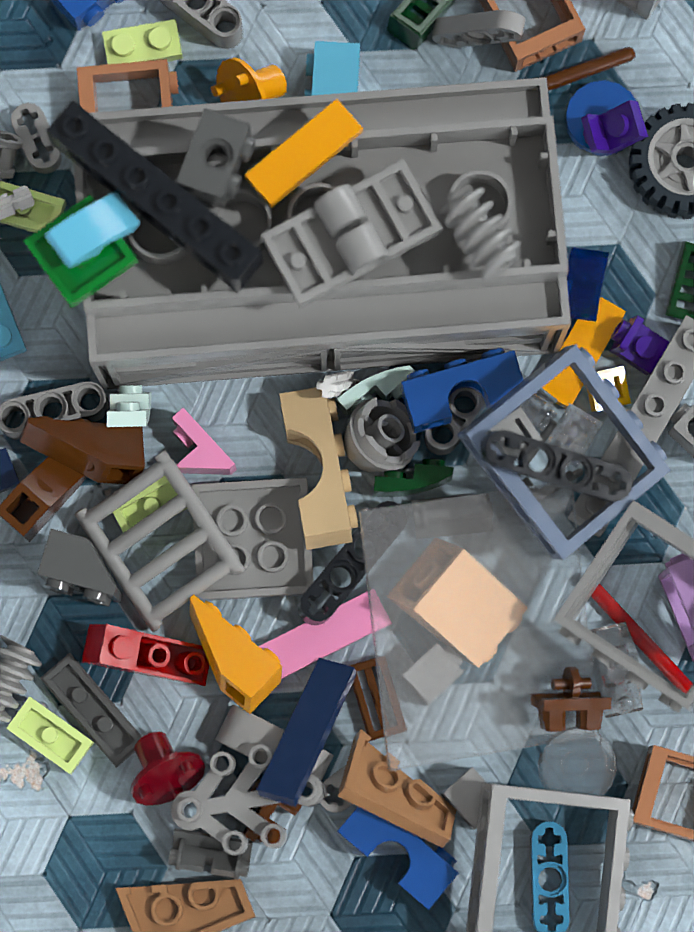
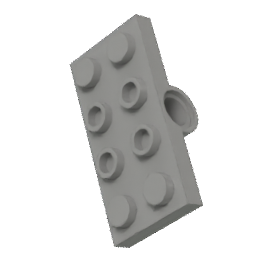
M403 159L352 187L350 185H343L326 193L316 201L314 207L261 234V239L298 306L301 308L443 232V227Z

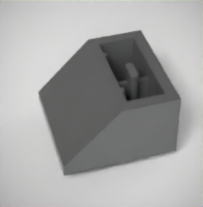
M50 529L37 572L46 582L45 586L49 587L50 591L71 597L74 590L82 592L83 597L87 598V601L106 607L110 606L111 601L121 603L123 596L93 543L88 538Z

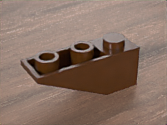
M39 416L27 418L20 435L21 443L98 483L126 484L142 473L145 468L142 426L107 427V423H96L87 419L69 421Z
M48 457L26 476L0 504V517L30 542L88 477Z

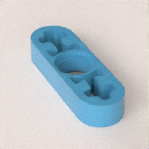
M542 822L533 829L530 836L532 922L537 932H565L570 922L567 834L558 823ZM545 828H551L553 835H559V843H555L552 846V857L561 855V864L552 861L538 864V855L546 857L545 844L538 843V836L545 834ZM545 868H554L561 876V883L554 891H546L539 884V874ZM539 895L549 898L562 895V904L553 902L554 913L562 918L561 923L555 924L554 931H548L547 925L540 923V916L547 915L548 910L547 902L539 904Z

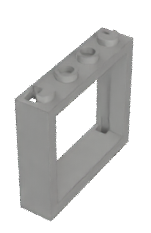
M633 500L553 620L562 625L558 633L577 646L582 639L592 645L595 649L591 655L610 668L617 662L629 670L625 675L626 679L644 691L650 684L662 692L658 700L679 713L682 707L691 712L694 708V683L685 694L575 620L638 525L694 560V539Z
M482 782L466 932H493L507 798L609 809L596 932H621L618 927L619 911L623 910L626 898L625 889L622 887L623 871L627 870L630 860L629 849L626 847L627 831L631 830L634 820L633 809L630 807L631 800Z

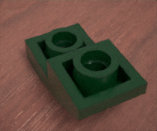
M423 459L422 464H415L413 479H406V473L384 471L383 477L375 476L373 497H402L432 490L452 480L454 467L445 466L446 461Z

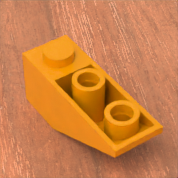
M193 594L190 597L189 616L220 691L251 714L281 683V662L274 652L268 648L261 649L251 641L250 635L244 628L237 624L231 625L226 621L214 604L209 601L203 602Z

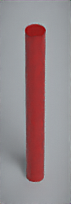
M599 583L591 598L676 688L686 694L693 684L691 680Z

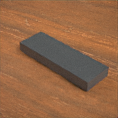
M71 653L67 654L40 678L115 767L121 765L135 752L134 746L142 736Z

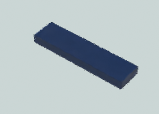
M323 658L318 659L257 788L260 797L293 807L297 806L357 675L355 667Z

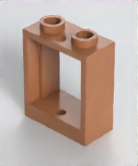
M479 0L484 12L499 10L495 0ZM551 0L562 24L519 44H516L515 41L500 43L515 72L582 42L585 27L571 0Z
M167 59L76 67L79 104L88 113L98 112L96 83L159 78L162 107L173 106L172 94H179L177 71L170 72Z
M657 745L649 746L632 807L634 813L633 824L694 841V830L651 817L665 763L669 762L694 770V756Z

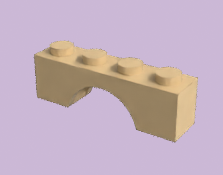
M316 387L280 393L287 443L309 450L318 458L323 467L321 478L316 487L308 495L298 500L306 550L353 542L351 529L358 528L355 505L347 506L345 493L352 492L348 469L340 470L338 457L345 456L341 433L334 434L332 422L338 421L335 398H323L322 390L316 389Z

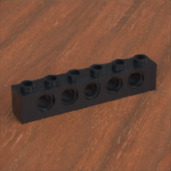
M72 100L46 130L51 144L111 193L117 191L131 209L237 294L263 264L262 251L75 101Z

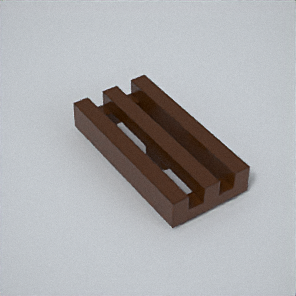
M385 656L349 665L355 667L356 673L364 670L381 726V730L374 731L357 674L352 686L366 733L371 737L369 742L407 731ZM378 665L396 725L391 727L388 725L372 671V667Z

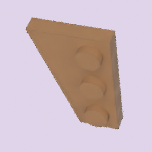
M360 729L352 742L338 797L443 848L450 840L457 810L421 779L413 780L397 767L400 761L389 752L384 756L369 743L371 737Z
M241 879L116 888L132 932H221L256 917Z

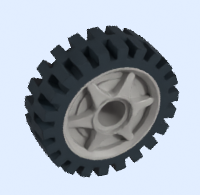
M679 103L673 104L670 109L664 107L658 110L654 116L651 115L644 124L648 137L631 146L628 165H630L629 176L630 180L634 182L633 188L636 193L642 195V201L646 205H653L654 211L659 214L662 211L668 213L667 217L674 219L677 216H683V219H692L694 216V167H682L677 162L676 157L687 155L694 161V103H687L685 107H681Z

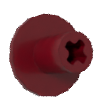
M164 732L149 733L140 738L134 746L143 769L132 781L130 793L136 803L145 806L160 805L173 801L180 793L190 791L198 784L204 775L205 764L200 755L196 753H175Z

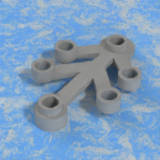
M262 744L254 746L249 752L248 764L227 794L223 797L210 799L222 778L232 774L236 767V761L231 754L222 751L215 753L210 760L211 769L196 790L182 792L174 799L171 806V815L175 824L188 831L202 828L222 843L226 853L236 856L241 855L248 847L247 837L239 831H230L212 816L228 812L260 835L265 846L273 849L282 847L287 840L285 829L280 825L269 823L250 809L280 802L260 797L257 790L248 792L262 771L267 769L274 754L273 751ZM260 750H266L268 753V759L264 764H257L255 761V755ZM221 757H227L229 760V767L225 771H219L216 766L218 759ZM312 774L308 782L313 785V793L308 797L301 795L298 801L299 804L307 807L320 803L325 794L323 782ZM194 803L197 808L196 814L191 818H187L184 814V808L187 804ZM271 829H278L281 834L280 840L275 844H271L267 838L268 832ZM236 835L240 837L242 844L238 850L233 851L229 848L228 843L229 839Z

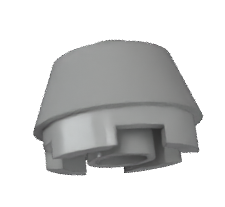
M375 397L361 402L353 410L343 434L344 450L348 458L355 466L366 472L401 469L412 460L420 446V441H416V433H413L406 406L396 399L388 402L378 400Z

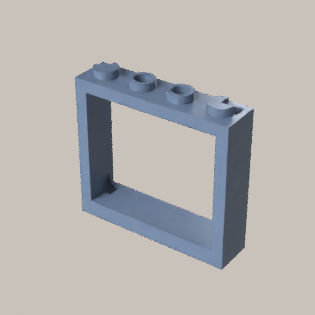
M577 345L562 348L457 434L550 557L558 560L567 558L627 508L633 500L635 501L671 471L665 462L667 456L663 449L656 442H650L641 431L643 429L641 420L631 410H625L617 399L620 397V394L616 387L608 379L600 377L593 368L596 362L591 354L583 347L578 348ZM570 366L648 470L632 482V489L625 499L617 502L609 501L565 537L517 473L487 463L482 457L480 447L483 438L489 430L565 368ZM492 443L491 449L497 451L496 458L499 459L502 454Z

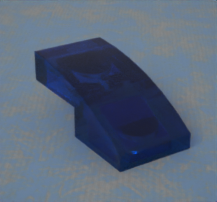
M576 247L571 248L568 260L569 271L566 276L570 318L596 322L608 267L609 252Z

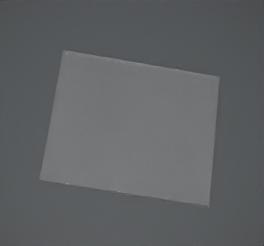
M552 484L527 487L565 537L577 529L574 493L572 490ZM500 491L374 509L364 508L359 511L388 770L398 771L404 768L599 736V730H580L576 728V711H566L564 731H545L540 728L539 709L531 705V693L563 692V690H552L551 679L562 678L565 667L576 666L580 677L591 678V689H581V692L595 691L590 644L582 639L577 646L558 633L562 625L553 620L582 577L579 548L564 560L552 559ZM585 605L575 620L588 628Z

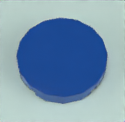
M606 80L590 82L578 89L569 101L565 116L567 133L573 143L580 149L591 152L584 139V127L581 118L587 114L600 115L629 100L636 101L632 93L622 85ZM617 151V152H615V153H613V154L593 153V152H591V153H592V155H597V156H608V155H615V154L619 153L620 151Z

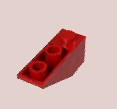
M89 624L82 662L200 686H206L210 666L202 645L109 624Z

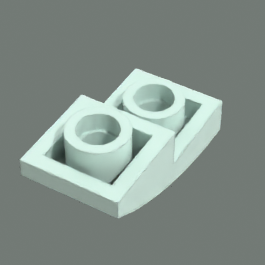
M408 365L375 374L354 385L337 398V407L347 417L358 404L365 400L373 399L372 394L375 392L382 400L388 401L392 397L399 400L403 397L401 382L407 381L406 376L415 372V370Z
M119 385V392L110 394L107 427L147 426L151 410V392H142V385Z

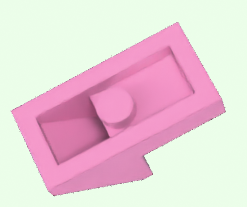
M184 408L172 417L173 423L177 427L172 431L173 434L187 449L191 445L195 446V449L177 464L182 473L232 475L237 470L235 463Z

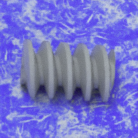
M484 188L467 191L446 204L438 214H448L445 219V225L448 228L457 227L454 232L455 240H467L463 246L464 253L468 255L476 253L472 259V264L476 268L486 266L481 273V278L488 280L516 262L518 257L515 256V252L520 247L521 242L516 241L507 244L505 240L512 232V229L510 227L502 230L496 228L503 216L501 214L492 217L487 215L494 203L489 201L480 204L478 200L485 190Z
M0 635V638L7 645V648L0 647V722L10 723L12 718L5 711V708L17 709L19 707V703L12 696L13 693L26 694L27 690L20 683V680L32 681L34 676L27 669L28 665L40 667L42 662L36 657L35 652Z

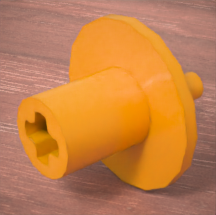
M233 57L222 61L217 70V84L211 87L213 96H219L222 103L279 98L285 95L287 83L281 69L276 65L271 64L254 71L244 60Z

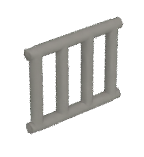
M166 450L161 451L154 458L156 460L155 464L90 510L84 508L75 513L80 526L152 632L157 631L163 625L162 619L190 601V597L193 594L197 596L230 572L234 575L244 570V566ZM165 476L177 493V496L110 542L98 522ZM187 508L199 528L131 574L119 555ZM208 540L221 560L153 607L140 587Z

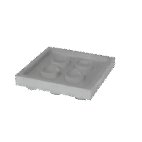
M307 477L191 484L192 489L244 566L242 572L234 575L230 572L198 594L197 597L201 601L303 595L314 582L312 549L306 550L298 500L308 495ZM193 519L194 530H196L199 526ZM208 540L195 549L196 577L221 560Z

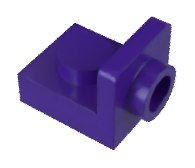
M629 100L600 115L587 114L581 118L584 127V139L593 153L613 154L648 137L638 101Z
M638 315L629 318L627 321L622 319L611 335L614 343L609 351L643 374L650 375L670 342L643 325L644 319Z

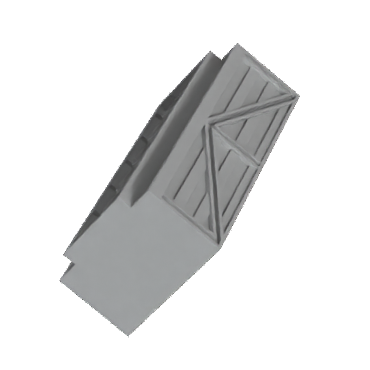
M547 77L90 113L175 182L204 108L249 123L251 126V138L256 139V143L249 162L242 161L237 175L242 176V180L235 199L228 198L224 209L202 201L200 202L259 248L263 256V264L237 294L130 208L140 224L134 232L122 237V239L133 252L138 263L83 301L87 320L89 363L103 390L119 388V385L154 386L441 363L458 359L475 360L483 353L498 348H503L504 352L515 350L516 357L559 352L571 325L566 279L569 270L553 115L550 116ZM338 99L363 127V133L270 208L245 179V174L334 100ZM215 153L208 158L207 163L213 167H221L228 162L229 158L223 153ZM404 159L442 225L443 232L300 308L264 245L261 234L314 207L316 201L326 193L343 185H350L352 187ZM74 163L76 203L89 195L95 201H98L112 194ZM484 188L485 192L478 202L482 204L493 201L494 203L487 215L489 217L499 214L503 216L496 228L498 230L509 227L512 229V232L505 240L507 244L516 241L521 242L520 247L515 252V256L518 257L516 262L488 280L481 278V273L486 266L476 268L472 264V259L476 253L469 255L464 253L463 246L467 240H455L454 232L457 227L448 228L445 225V219L448 214H438L446 204L467 191Z

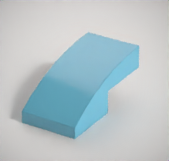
M116 191L65 219L49 230L45 238L66 266L71 268L98 255L105 245L134 232L140 222Z

